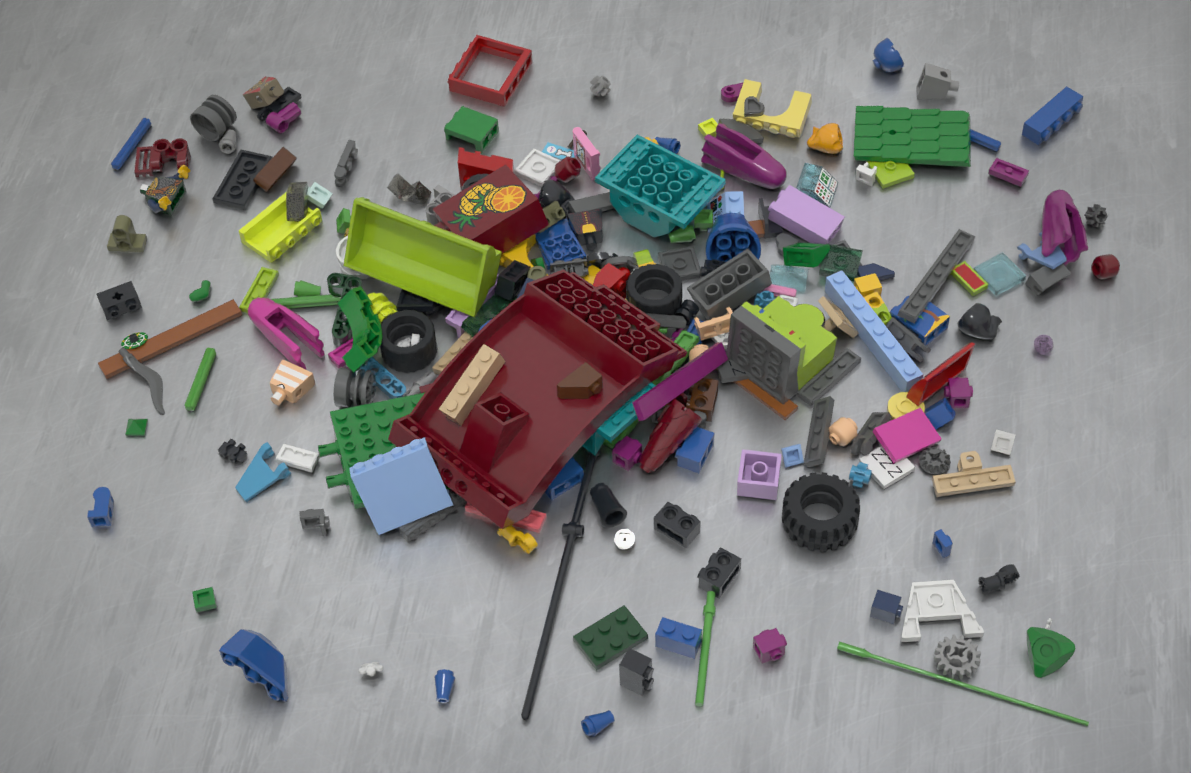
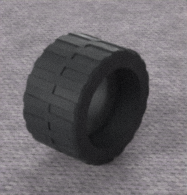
M647 264L635 269L628 277L626 284L627 301L644 313L674 315L677 309L681 308L682 279H680V275L674 269L666 265ZM655 289L669 294L657 300L647 299L640 295L645 291Z
M403 310L389 315L382 321V343L380 350L382 358L388 367L398 372H416L417 370L424 369L435 359L437 353L435 328L433 322L424 313L415 310ZM412 334H419L420 338H422L419 343L409 347H400L393 344L399 338L412 336Z

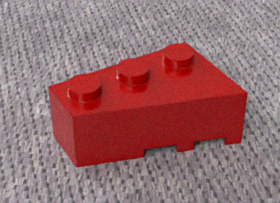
M459 147L457 163L460 187H463L464 183L471 176L491 174L505 164L514 173L513 159L496 155L489 157L480 155L481 152L479 151L471 153Z

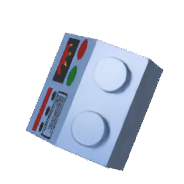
M743 191L724 192L707 204V209L713 210V224L716 217L721 214L738 213L744 215Z

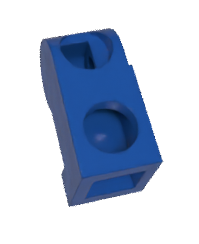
M99 487L93 492L95 500L94 510H88L87 518L91 527L111 526L114 499L107 487Z

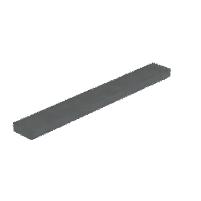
M960 229L956 232L900 308L897 316L912 323L917 321L974 242V235Z

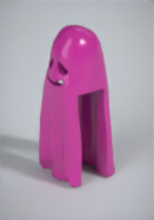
M257 297L250 302L248 307L250 320L292 364L307 370L305 364L301 361L302 353L300 347L280 331L284 327L288 328L319 358L325 355L323 351L324 344L322 340L318 339L320 336L318 329L300 315L269 298Z

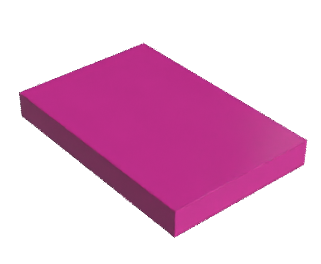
M921 408L880 425L872 431L893 463L920 452L929 446H933L942 440Z

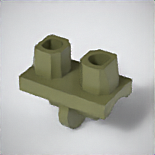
M554 201L543 208L549 226L538 233L543 232L565 217V212L560 207L558 201Z

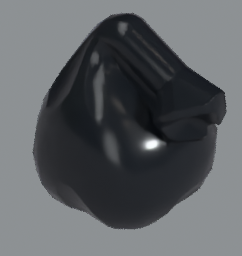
M554 180L544 181L539 194V202L542 209L554 201H558L560 207L565 212L564 218H567L568 211L570 210L568 203L575 200L574 197L559 182Z
M976 303L963 314L957 325L963 333L971 337L991 340L996 337L998 326L1002 323V320L998 316L991 315L989 308L985 305Z

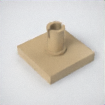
M824 296L818 300L830 316L821 325L824 329L831 332L837 326L852 338L859 334L837 305Z

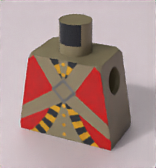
M265 76L246 91L243 97L251 109L270 105L284 93V90L276 78Z

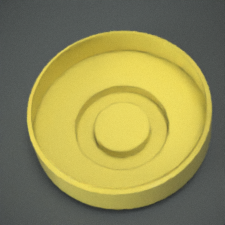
M900 392L889 399L887 412L890 413L891 420L918 408H921L924 412V402L917 406L906 397L908 392Z

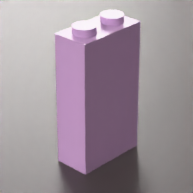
M791 185L785 190H781L777 201H773L768 208L770 211L768 219L809 243L829 244L841 229L845 216Z

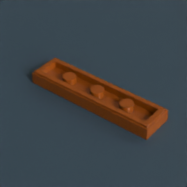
M749 379L733 381L784 420H787L798 410V405L790 399L783 405Z

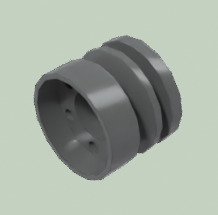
M210 95L190 115V121L194 129L210 141L218 140L237 120L234 108L228 101L218 95Z
M340 367L334 382L333 396L335 406L349 408L352 403H354V407L373 403L376 392L375 372L373 370L365 372L364 369H360L356 375V372H353L348 367Z

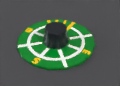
M144 332L133 333L124 338L121 346L125 349L137 348L148 340V335Z

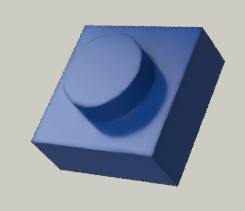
M942 529L934 532L933 545L943 558L949 556L953 545L951 538L945 535Z

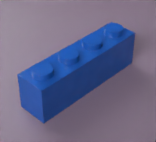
M1066 86L1024 122L1022 136L1037 145L1047 141L1054 131L1057 132L1062 124L1068 122L1075 113L1081 111L1084 96Z

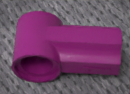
M292 102L278 113H270L266 118V124L278 133H283L287 130L289 123L301 115V110L297 104Z

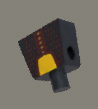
M602 209L568 214L569 226L581 246L586 245L588 250L596 249L597 243L603 241Z

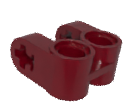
M182 138L175 139L171 143L166 139L155 141L151 155L152 172H162L163 164L170 162L173 158L177 162L178 169L182 165H186L189 168L191 154L187 141Z

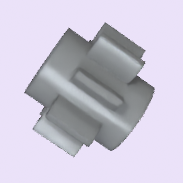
M596 76L590 81L592 84L590 90L598 97L600 95L604 97L611 91L609 88L611 83L605 76L600 78Z

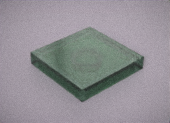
M829 244L830 250L822 260L819 275L828 277L843 271L849 280L854 282V279L857 278L863 250Z

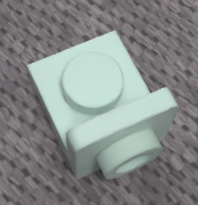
M314 182L311 188L307 186L302 195L305 197L302 202L305 204L309 200L323 209L333 193Z

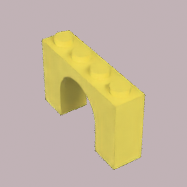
M745 79L733 112V119L748 124L757 130L763 129L774 134L780 133L791 138H800L812 104V95L794 91L790 106L783 114L778 116L763 114L758 117H745V99L749 96H754L759 102L762 93V84L760 82Z

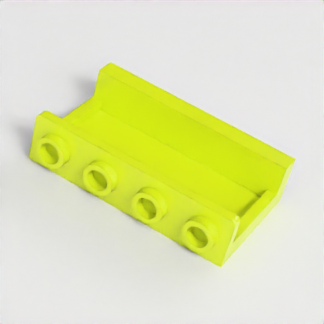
M289 189L239 230L241 242L272 263L322 222L321 211L318 208L312 210L298 201L295 192Z

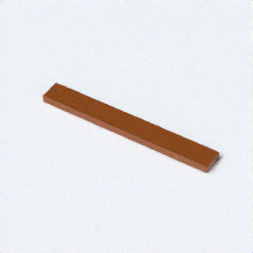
M234 299L148 339L137 348L126 350L132 353L140 363L145 362L242 316V311ZM120 353L98 362L99 368L106 379L131 368L125 363Z

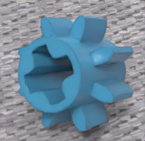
M770 291L757 293L754 306L758 305L762 309L775 299L774 293Z
M859 462L857 466L852 465L849 480H853V486L862 488L863 484H869L872 470L867 469L869 464Z

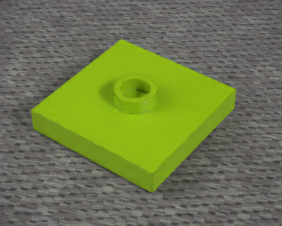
M866 161L869 163L868 168L871 170L874 166H877L875 179L882 189L913 179L915 175L907 163Z

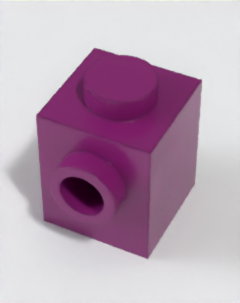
M949 378L948 385L944 386V397L948 398L952 408H969L970 399L973 397V387L969 386L968 378Z
M626 435L621 441L619 440L612 451L613 463L629 472L641 459L642 444L638 440Z
M777 628L764 630L759 635L753 637V649L762 664L771 660L776 661L785 655L787 642L784 635L779 634Z

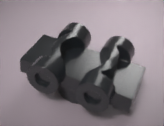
M230 439L228 443L224 441L218 449L219 455L222 458L228 456V459L233 463L236 460L242 463L247 457V451H244L245 445L240 443L236 447V442L233 439Z

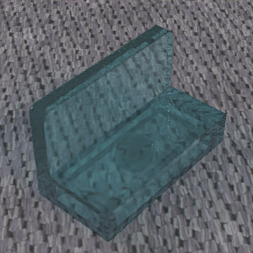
M772 264L770 270L771 282L775 285L794 288L797 291L804 292L809 269Z

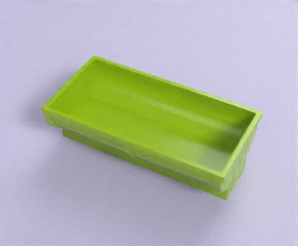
M360 197L355 198L353 201L343 266L475 317L484 303L489 289L496 283L502 251L496 250L490 245H483L436 227L430 222L421 221L373 203L367 198Z

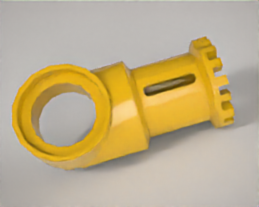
M512 525L504 529L499 528L497 531L500 537L503 536L509 541L511 547L519 545L527 554L538 547L536 540L531 534H524L522 531L516 530Z

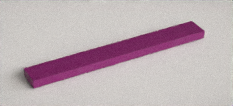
M718 342L632 402L638 420L647 419L727 361L728 357L723 343Z

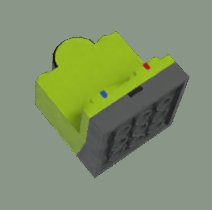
M778 296L762 309L758 305L754 306L746 301L730 317L727 361L732 362L747 373L749 380L784 405L797 391L833 360L837 337L832 332L824 329L825 316L819 308L813 305L798 304L792 306L787 300Z

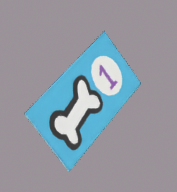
M549 142L542 150L543 153L559 159L567 156L575 157L574 150Z

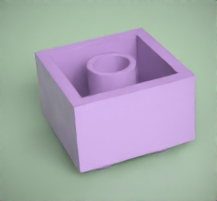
M742 450L737 482V496L777 500L782 454Z

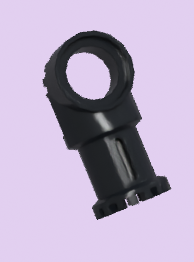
M1014 564L1006 565L993 576L979 577L980 590L984 595H988L989 592L998 589L1002 591L1005 589V584L1013 583V580L1016 581V579L1018 580L1020 574Z

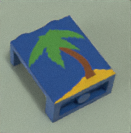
M906 296L901 304L891 309V317L896 318L917 333L921 342L928 345L948 328L950 316L930 302L917 321L912 323L897 316L900 308L909 298V296Z

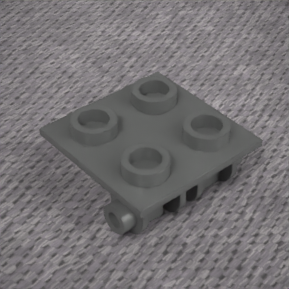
M576 258L568 262L559 260L550 264V274L564 269L568 273L574 272L580 277L589 275L587 259Z

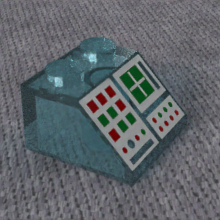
M805 163L796 189L830 208L838 181L822 166Z

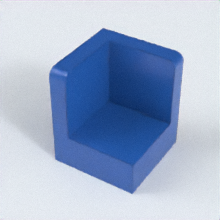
M945 397L925 409L924 412L935 430L953 420L956 414Z

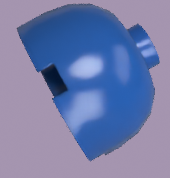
M885 38L877 44L873 53L875 59L872 61L877 69L881 68L884 72L892 73L903 68L904 62L899 52L894 49V44L889 38Z

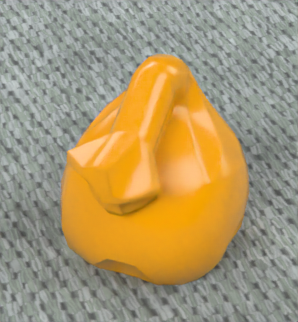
M828 123L820 129L813 127V134L807 140L808 147L826 154L841 152L843 150V138L839 125Z

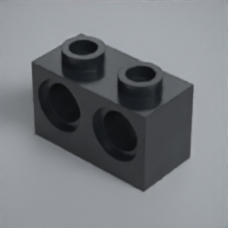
M514 260L498 275L495 294L511 301L521 291L528 278V271L531 269V266Z
M667 502L654 516V529L684 548H687L700 533L701 521L696 516L683 511L680 506L673 505L670 502Z
M720 547L716 553H712L708 565L699 571L697 576L699 579L698 587L706 592H715V597L720 599L741 570L742 558Z

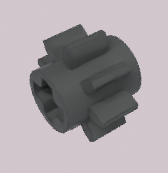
M1099 204L1087 207L1088 210L1084 214L1087 224H1092V227H1099V224H1105L1108 217L1106 208L1101 207Z

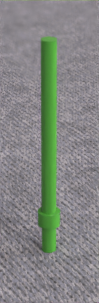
M713 591L707 592L706 605L703 607L704 626L695 705L699 707L704 704L712 621L716 612V607L714 606L715 592Z

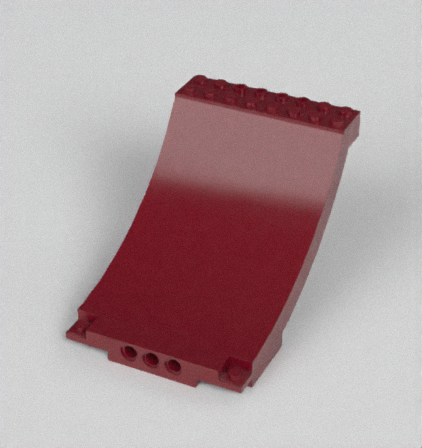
M563 269L527 283L524 294L490 320L450 361L424 393L412 412L393 421L388 440L396 445V447H402L410 444L415 439L425 438L444 484L497 526L504 529L528 517L548 486L587 439L629 399L648 384L672 370L674 362L686 357L687 351L659 332L660 323L604 284L595 287L576 273H568ZM483 344L498 352L505 360V363L477 403L474 404L473 409L462 426L447 418L439 408ZM585 362L602 375L603 388L598 394L592 395L589 399H560L557 397V384Z

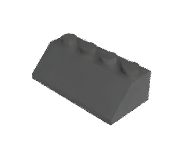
M746 249L687 287V290L698 305L700 312L707 320H711L712 318L724 316L728 313L726 308L730 307L733 310L770 286L772 282L769 270L749 249Z

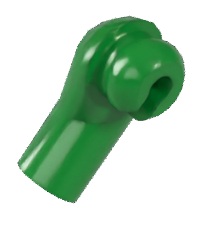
M203 280L201 288L190 293L189 299L192 302H197L208 298L211 282Z

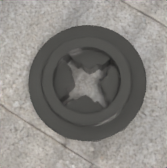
M929 446L928 449L922 450L919 456V464L927 473L942 474L950 467V455L946 453L945 449L941 450L938 446L936 448ZM939 457L938 461L931 462L932 458Z

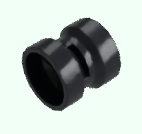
M686 299L674 315L683 316L687 326L699 312V307L692 300Z

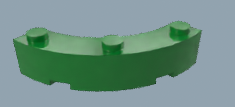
M361 286L351 289L337 303L348 319L352 330V348L342 358L346 362L347 367L353 372L363 367L378 352L377 350L382 343V328L378 314L374 315L370 307L372 302Z

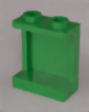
M461 106L458 112L454 113L450 122L446 123L444 127L446 140L450 141L454 136L475 144L476 151L482 154L499 132L498 119Z

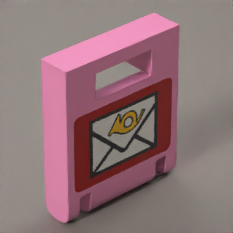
M576 127L573 129L574 156L589 177L595 180L601 169L599 165L600 152L596 150L582 129Z

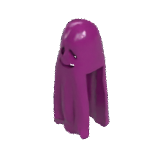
M719 123L716 127V138L709 134L704 137L702 163L710 164L726 173L768 189H776L785 183L787 171L784 166L742 133Z
M1059 189L1051 192L1044 202L1042 213V254L1048 257L1059 245L1067 260L1063 264L1067 266L1068 263L1077 261L1081 252L1088 250L1086 230L1072 197L1067 191Z

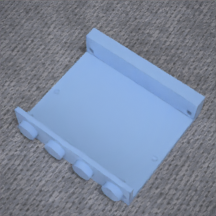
M425 438L415 439L410 444L395 447L390 452L378 454L370 460L358 462L349 468L352 481L378 535L453 505L451 494L445 487Z

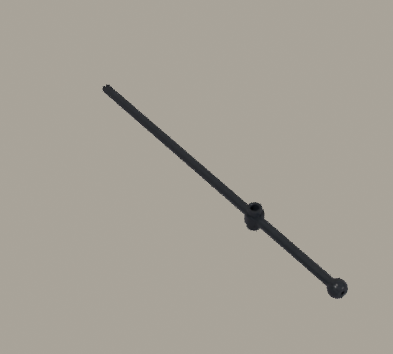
M601 447L596 455L586 449L588 459L572 520L568 524L564 523L562 525V535L567 536L521 713L523 720H527L530 716L575 538L583 537L584 525H579L595 459L600 456Z

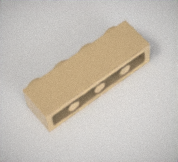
M483 344L439 410L447 418L462 426L473 409L474 404L477 403L505 363L503 357L495 350Z

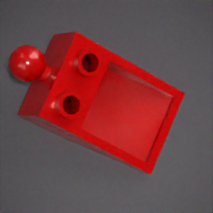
M608 263L596 274L593 286L598 287L604 284L626 299V281H628V277L631 275L630 270L626 267L618 269Z

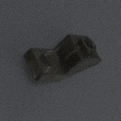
M399 173L394 175L387 187L400 200L422 206L432 193L420 181L412 185L409 184Z
M307 182L289 183L286 192L287 221L298 222L306 217L308 207L305 197L309 188Z

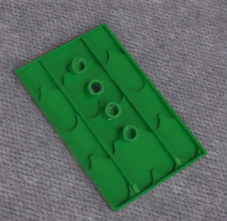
M856 106L854 158L860 161H893L895 163L971 167L970 114L966 111H940V109Z

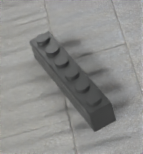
M450 492L453 502L452 506L402 525L399 528L400 535L407 542L414 540L418 535L424 533L428 528L434 526L438 521L444 519L467 501L456 492Z

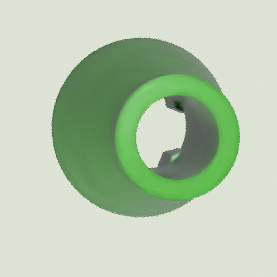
M687 225L685 229L679 228L668 233L671 244L692 242V240L696 239L693 225Z
M302 280L300 282L295 281L294 296L302 297L321 294V286Z

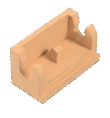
M730 307L726 308L727 315L712 318L700 323L698 317L694 318L695 328L701 341L729 332L730 317L733 313Z

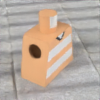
M282 360L270 381L271 391L274 394L271 397V401L276 405H280L284 399L291 403H296L315 385L313 373Z

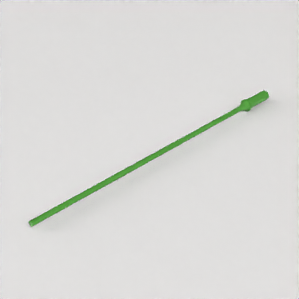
M840 641L837 650L861 658H873L1086 726L1089 724L1085 720L871 654L865 648L862 649Z

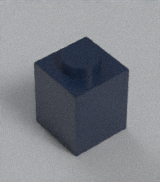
M877 589L871 606L870 617L894 624L896 617L900 618L904 606L900 605L902 597Z

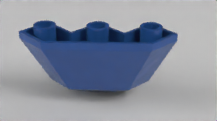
M240 629L220 648L219 652L223 662L228 666L233 667L235 665L241 667L246 680L254 684H263L271 699L276 701L280 699L287 702V670L283 654L261 633Z

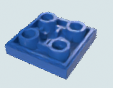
M572 231L539 242V247L549 265L559 260L568 262L576 258L582 259L586 257L587 259L584 250Z

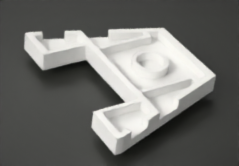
M954 580L912 582L901 642L920 641L921 634L918 622L961 619L964 638L983 637L984 630L977 623L976 616L968 608L966 600Z

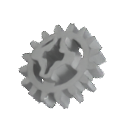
M953 634L951 640L948 637H944L943 642H938L934 652V662L938 663V670L944 669V676L950 673L951 679L958 675L959 679L962 680L963 675L969 678L972 672H977L981 662V651H977V644L971 645L972 639L965 641L964 635L957 639L955 634Z

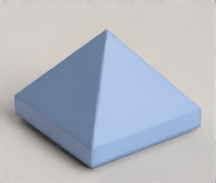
M801 444L781 448L785 468L804 463Z

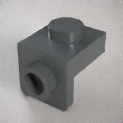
M324 509L299 511L302 529L320 527L322 535H327V528H330L329 516H325Z

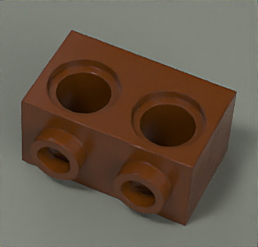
M702 378L692 385L689 390L691 400L687 399L686 408L693 412L700 411L707 415V422H712L718 394V380Z

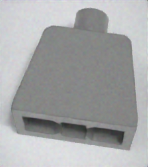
M925 63L916 86L917 98L945 99L948 90L958 91L959 81L951 80L950 70Z

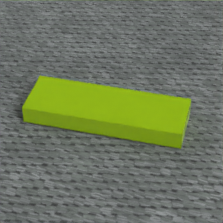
M261 267L239 306L242 312L248 313L249 304L253 299L257 297L267 298L279 276L277 270Z

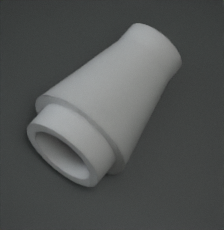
M227 130L219 142L220 150L223 153L230 154L236 149V132L234 130Z

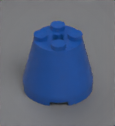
M738 213L718 215L706 242L707 260L717 259L727 262L746 249H749L759 260L761 255L760 239L745 219V216Z

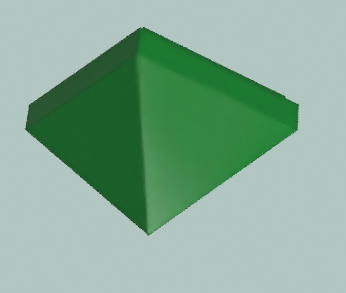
M128 419L125 435L145 436L148 419Z

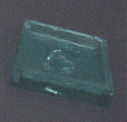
M1003 252L974 267V270L988 283V288L995 295L1026 279V275Z

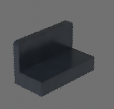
M759 198L758 214L764 229V239L775 238L783 233L782 228L777 223L768 219L770 213L768 210L769 206H764L763 198Z

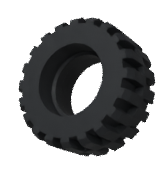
M822 472V474L810 473V476L803 475L799 477V481H793L790 487L787 488L783 498L782 523H784L785 532L789 533V537L793 541L797 540L798 545L802 547L805 545L809 550L820 549V551H826L828 548L834 550L838 548V545H845L854 536L859 522L860 499L853 486L849 487V482L845 479L840 480L837 475L833 474L830 476L825 472ZM822 503L833 507L839 514L832 519L818 520L808 516L803 509L811 504Z

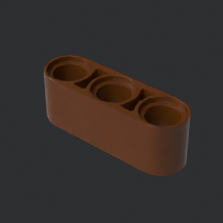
M282 147L256 175L253 182L265 192H268L294 164L297 157L285 147Z

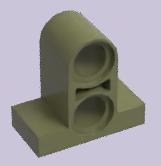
M119 215L116 217L112 233H110L107 249L108 251L144 252L147 236L146 234H136L131 218Z

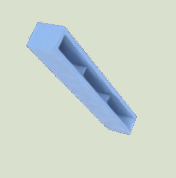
M843 271L826 277V294L858 331L859 337L902 392H909L910 388L923 378V373Z

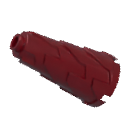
M675 399L667 403L639 461L641 463L640 468L647 473L655 472L670 454H673L681 443L691 435L703 419Z

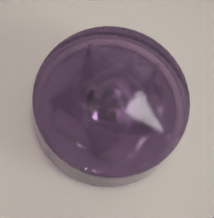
M1040 335L1034 340V348L1037 353L1046 355L1053 350L1054 344L1050 336Z

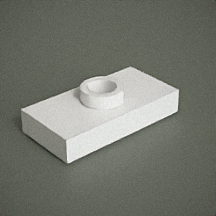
M283 444L276 457V463L281 464L284 462L287 466L312 473L320 456L319 453Z

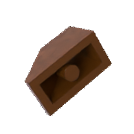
M585 362L557 384V397L560 399H589L592 395L598 394L603 388L602 375Z

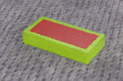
M965 261L956 265L951 272V275L972 296L988 289V283Z

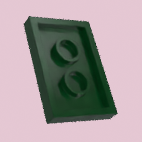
M625 605L573 636V641L596 671L626 653L629 648L632 649L648 639L647 632Z

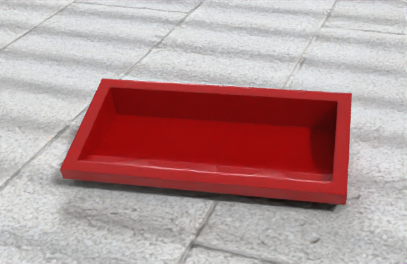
M971 342L965 345L910 388L906 397L919 406L948 384L949 378H955L966 370L975 343Z

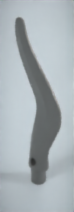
M124 347L121 348L118 352L123 357V360L129 367L147 380L153 404L160 414H164L165 411L162 406L163 382L161 376L156 371L140 363Z

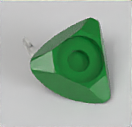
M1051 618L1047 620L1045 628L1030 627L1027 630L1028 655L1033 673L1038 678L1050 675L1068 662L1076 649L1075 644L1070 639L1049 630L1052 623Z

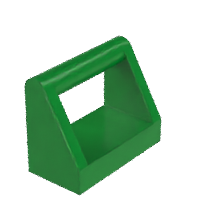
M795 243L783 247L784 266L817 267L829 252L830 245Z

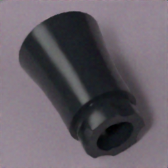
M598 483L591 488L590 495L602 525L606 528H612L621 524L627 517V511L616 499L612 490L604 483Z

